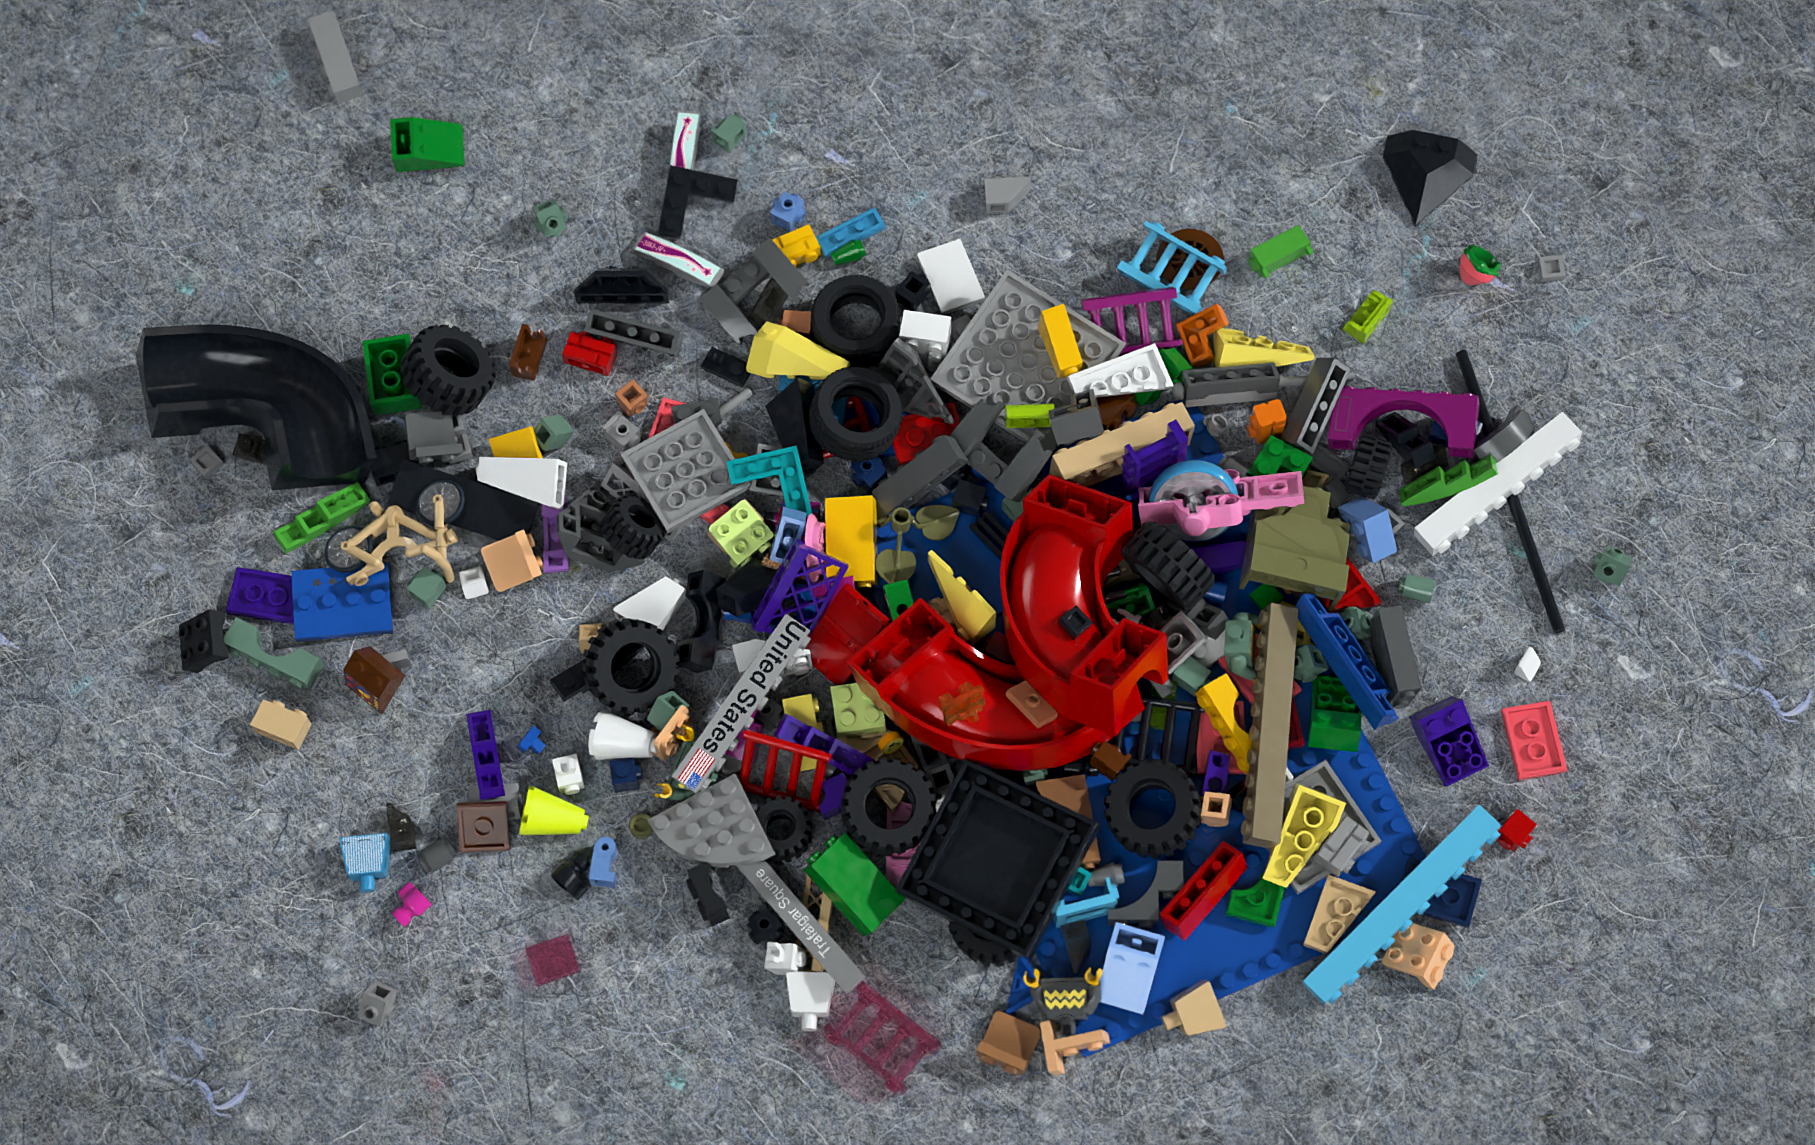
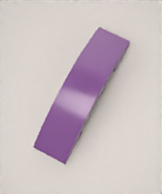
M564 493V505H563V510H565V509L567 508V507H566V496H565V493ZM541 504L544 533V574L569 571V557L566 556L557 534L556 516L562 510Z

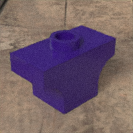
M843 772L823 782L822 791L825 795V800L819 805V810L824 820L839 813L842 814L840 812L842 795L848 782Z

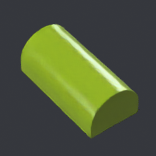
M1054 404L1005 405L1006 428L1052 427L1049 419V410L1054 409Z

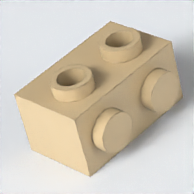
M263 699L250 726L255 733L299 750L312 724L306 717L307 714L295 708L291 711L286 709L285 705L277 700L269 702Z

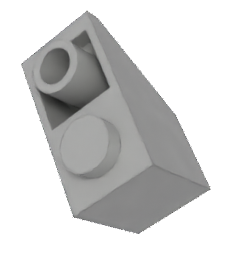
M1016 175L1010 178L994 176L984 179L986 214L1009 213L1030 192L1031 177Z

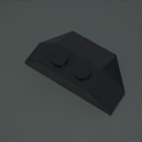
M607 266L605 268H598L574 289L577 304L669 303L670 300L668 289L648 270L638 266H630L628 268Z

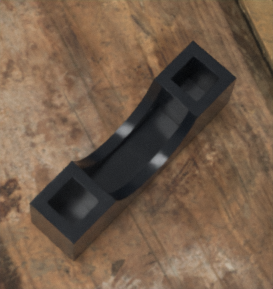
M705 569L688 574L685 596L690 600L695 609L697 622L692 636L686 640L678 641L676 653L679 654L680 661L676 662V665L695 673L712 670L721 618V608L718 607L716 589L726 581V578Z

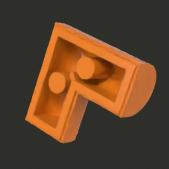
M1217 303L1176 324L1192 366H1204L1214 360L1215 357L1207 336L1228 326L1227 316Z

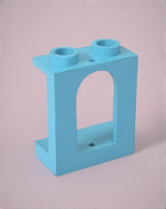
M1108 877L1105 878L1103 896L1064 905L1062 900L1053 917L1055 927L1059 928L1107 915L1108 910L1115 909V905H1118L1117 899L1119 894L1116 884H1111Z

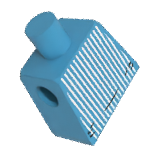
M387 833L340 837V845L348 877L351 881H360L361 893L374 892L375 879H383L387 876L391 848L390 837Z

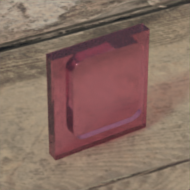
M569 934L525 948L536 986L580 972Z

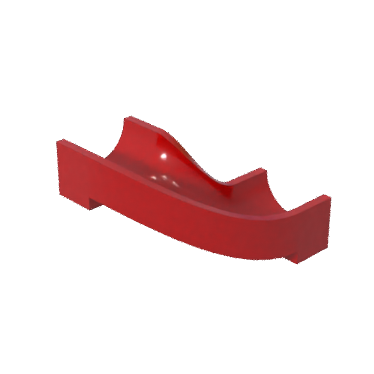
M1049 474L1023 499V512L1010 529L1002 551L1000 582L1006 639L1012 658L1021 676L1057 713L1086 726L1116 736L1121 731V719L1128 696L1140 677L1161 685L1168 680L1166 633L1125 618L1116 624L1111 618L1103 599V583L1106 577L1124 559L1122 547L1133 536L1132 503ZM1077 605L1093 624L1077 639L1073 640L1057 622Z
M919 598L846 661L860 690L905 732L937 751L963 761L967 759L980 766L1016 771L1059 767L1091 754V750L1099 741L1103 744L1114 737L1071 720L1059 713L1055 720L1037 728L1006 696L1008 689L1025 681L1017 666L994 660L967 644L955 634L953 627L922 598ZM1137 683L1132 688L1126 701L1121 719V729L1145 709Z

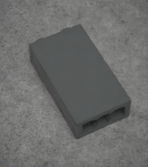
M1402 605L1378 608L1371 618L1372 627L1370 628L1371 636L1369 639L1376 668L1392 690V693L1386 699L1395 709H1401L1409 706L1422 689Z

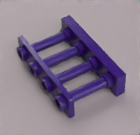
M1177 420L1168 423L1166 437L1134 452L1130 444L1125 445L1124 461L1122 464L1123 473L1121 474L1122 483H1120L1124 494L1126 496L1130 495L1133 501L1138 499L1139 487L1155 480L1171 465L1186 460L1188 438Z

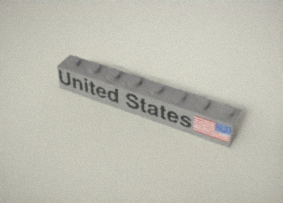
M785 614L673 773V779L696 795L699 791L704 793L712 781L709 779L711 773L714 770L718 772L726 760L723 758L728 750L732 752L738 745L740 739L737 736L742 729H749L755 720L751 716L756 709L761 711L769 700L765 696L770 689L774 691L783 680L780 675L784 669L789 671L796 662L797 658L794 655L798 649L804 650L810 642L811 638L808 637L810 630Z

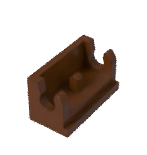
M522 324L509 368L512 376L535 381L548 339L544 336V332L538 328L537 332H533L530 330L529 325Z

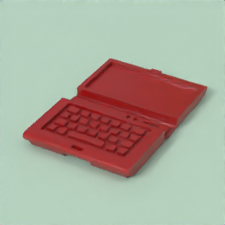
M848 583L845 584L809 636L811 640L805 649L810 650L812 665L835 686L845 685L852 675L846 661L879 634L890 619Z

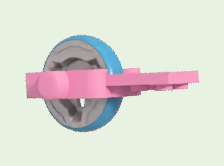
M1187 460L1173 464L1156 478L1152 487L1138 489V509L1141 526L1148 521L1156 522L1184 542L1211 540L1221 535L1230 526L1240 524L1243 521V516L1248 515L1253 509L1269 510L1274 507H1295L1299 504H1304L1301 471L1240 478L1239 472L1236 470H1223L1213 463L1202 460Z

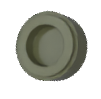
M639 813L630 819L629 829L635 838L646 839L652 835L653 829L648 822V819L651 818L649 815Z

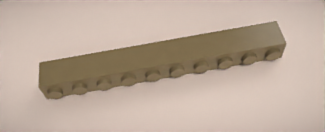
M1270 603L1260 611L1258 623L1261 624L1260 633L1256 641L1259 652L1254 665L1255 670H1257V676L1253 683L1255 701L1251 707V716H1253V725L1249 731L1251 749L1247 754L1249 772L1245 778L1247 796L1243 802L1245 820L1241 826V834L1244 835L1243 844L1272 849L1281 843L1299 610L1298 608Z

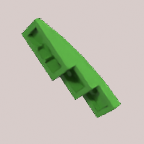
M1491 454L1471 466L1464 460L1446 472L1438 466L1399 490L1401 504L1403 506L1431 502L1477 486L1498 475L1496 460Z
M357 482L317 501L316 507L295 516L294 522L275 530L273 536L285 554L340 524L370 503V499Z

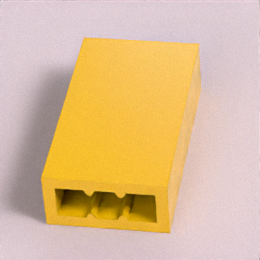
M872 495L825 498L826 554L848 564L849 567L843 577L853 575L854 585L857 586V589H871V586L878 585V572L875 567L877 558V511L875 498ZM835 565L826 567V577L836 575L840 567Z

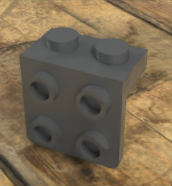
M429 411L405 415L404 421L410 461L419 460V464L431 463L433 459L442 458L443 462L454 461L457 456L463 453L462 443L455 444L452 414L444 415L441 411Z

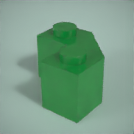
M1175 348L1161 349L1159 351L1173 385L1181 382L1182 370H1191V365ZM1163 390L1135 393V400L1141 406L1154 403L1161 397L1160 393Z

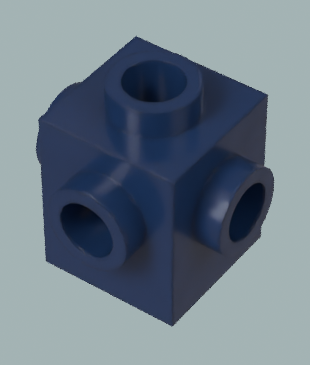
M878 456L871 460L851 462L850 478L852 482L859 488L862 486L869 494H872L871 491L878 487L877 484L881 480L888 478L884 463Z

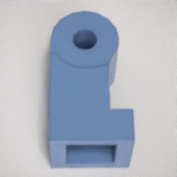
M601 837L594 845L589 873L591 885L616 888L617 877L615 872H611L613 861L617 858L618 850L614 840L610 837Z

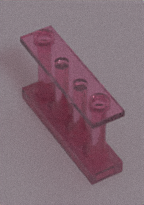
M861 981L856 987V994L859 995L857 997L858 1001L835 1029L828 1024L824 1026V1032L827 1034L825 1038L836 1047L840 1044L885 1080L884 1085L894 1094L899 1092L904 1095L906 1093V1086L902 1084L903 1080L924 1054L928 1055L931 1052L935 1056L941 1049V1043L864 981ZM871 1005L878 1010L876 1013L878 1016L853 1045L842 1035L864 1008ZM889 1021H892L898 1026L896 1029L897 1033L873 1061L862 1051L885 1022L889 1023ZM912 1037L918 1042L916 1044L917 1048L897 1073L892 1076L882 1066L905 1038Z

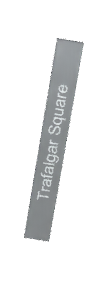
M765 860L749 865L745 863L736 864L846 994L866 978Z

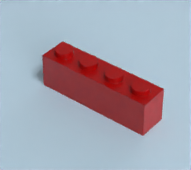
M1222 841L1160 913L1165 928L1185 941L1248 868L1243 854Z

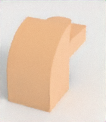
M1205 792L1204 797L1200 796V803L1202 805L1201 823L1207 824L1208 827L1227 826L1232 804L1231 796L1229 794Z

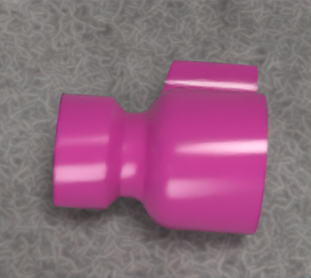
M408 882L398 891L403 901V906L397 907L391 914L406 927L411 922L413 916H421L432 904L416 887Z

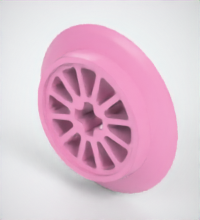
M811 513L806 523L805 545L826 554L825 523L818 522L815 515ZM808 554L806 557L807 568L819 564L817 557ZM821 569L808 573L812 583L819 580L822 574Z

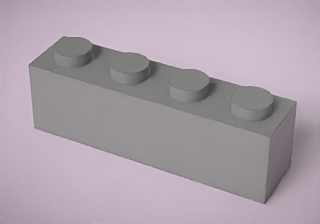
M334 10L308 18L310 27L306 29L310 40L316 41L317 46H314L313 49L317 60L322 59L323 65L319 66L323 78L328 77L330 83L326 84L330 97L335 96L337 103L340 104L364 96Z

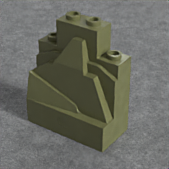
M1303 486L1304 504H1299L1295 507H1274L1269 510H1251L1239 589H1244L1248 581L1251 580L1301 593L1315 594V596L1329 599L1328 610L1333 611L1346 592L1349 565L1345 564L1350 536V523L1343 522L1338 518H1327L1331 492L1324 491L1318 487L1310 488Z

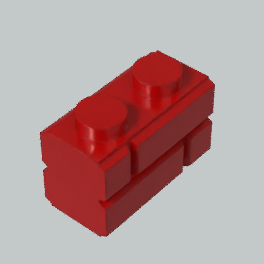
M572 331L563 350L562 357L565 364L609 376L618 351L616 344L611 339L605 337L596 339L587 332L579 331V333Z

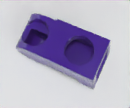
M1209 751L1199 795H1204L1205 792L1225 794L1230 753Z

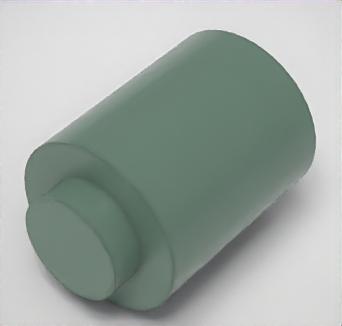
M1406 573L1405 578L1400 577L1397 591L1401 592V597L1430 603L1435 580Z

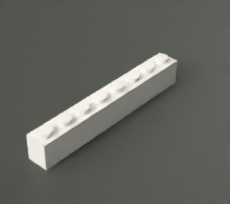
M1561 412L1512 453L1496 463L1498 475L1477 486L1459 492L1414 528V536L1432 556L1438 552L1440 554L1445 552L1451 546L1450 542L1455 538L1461 539L1469 532V527L1475 523H1482L1488 517L1487 513L1494 508L1496 510L1501 508L1506 503V498L1511 494L1517 495L1525 488L1524 484L1532 479L1534 481L1543 474V469L1548 465L1554 466L1562 458L1561 455L1567 450L1571 452L1576 449L1581 443L1582 431L1564 412Z

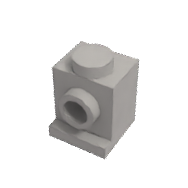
M619 411L602 427L604 436L623 452L640 442V429L627 420Z

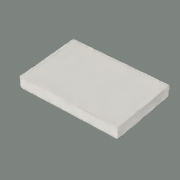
M961 239L917 253V258L924 275L931 284V292L941 315H946L985 301L984 293Z

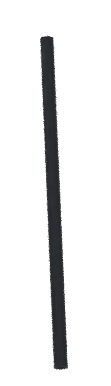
M1461 350L1455 355L1469 393L1479 397L1478 420L1483 423L1482 431L1485 437L1495 429L1467 350ZM1511 494L1506 499L1553 633H1561L1565 631V627L1518 494Z

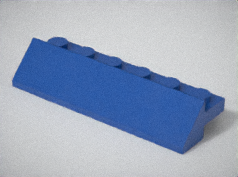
M1303 594L1295 608L1299 609L1298 620L1374 731L1381 725L1394 723L1399 717L1386 699L1392 693V690L1338 613H1327L1315 594Z

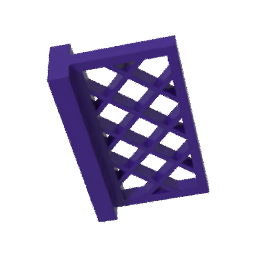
M795 538L750 619L753 629L760 633L764 631L772 634L775 630L769 626L772 619L779 616L783 618L785 614L798 610L801 620L797 622L810 630L809 637L847 571L848 564L805 545L803 541ZM811 554L817 557L819 564L805 568L804 561L807 555ZM831 565L840 567L836 575L826 577L825 567ZM821 569L824 579L810 584L808 573ZM805 575L808 585L794 589L792 584L794 579ZM826 584V594L815 598L812 589ZM810 590L812 600L799 604L796 594ZM793 595L796 605L782 609V600ZM814 605L816 609L814 615L804 619L801 609Z

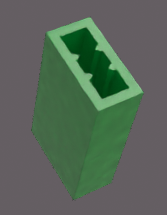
M846 833L838 837L834 834L823 844L826 848L821 853L816 851L807 859L809 865L804 869V872L863 936L872 933L905 898L897 895L894 891L895 887Z

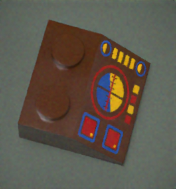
M371 646L354 650L343 669L345 685L380 714L384 713L406 676Z

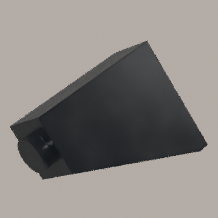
M753 557L716 589L718 607L736 617L756 610L778 569Z

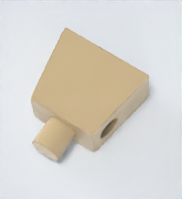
M1205 979L1170 1000L1173 1012L1161 1016L1167 1031L1179 1026L1181 1032L1186 1036L1227 1027L1210 981Z

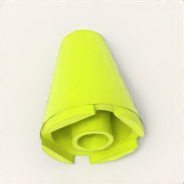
M528 787L519 835L580 834L581 829L586 830L589 815H584L585 809L536 787Z

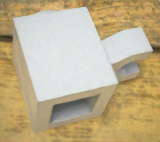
M577 754L552 759L557 785L561 794L572 795L585 788Z
M767 942L764 968L776 975H786V971L803 972L806 964V950L796 944Z

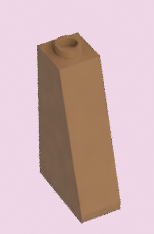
M1085 774L1036 782V793L1093 820ZM1096 837L1080 866L1088 872L1095 870L1100 865Z

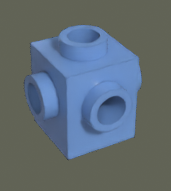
M785 191L780 198L777 197L774 200L771 208L772 211L770 212L771 223L788 232L793 231L798 223L801 224L806 216L803 199L797 194H789Z

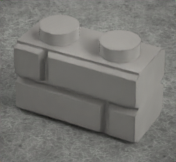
M1344 816L1316 853L1314 860L1337 877L1342 872L1347 874L1355 863L1352 859L1357 852L1362 854L1370 842L1367 840L1370 834L1369 831L1358 825L1348 816Z

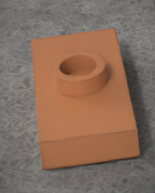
M1026 680L1013 686L1006 692L1009 700L1037 728L1055 720L1058 715L1053 707Z

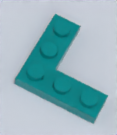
M797 445L726 461L731 485L779 475L786 507L806 512V518L812 513Z

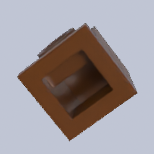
M1099 741L1090 752L1093 756L1089 764L1113 782L1115 776L1125 768L1132 756L1129 753L1124 756L1121 750L1114 744H1109L1107 741L1102 744Z

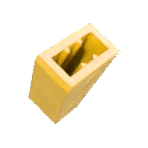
M1064 303L1041 311L1038 331L1058 379L1062 377L1067 378L1069 375L1081 371L1083 362Z

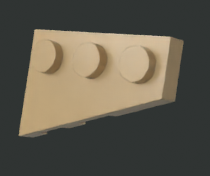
M1328 874L1303 946L1328 954L1376 892Z

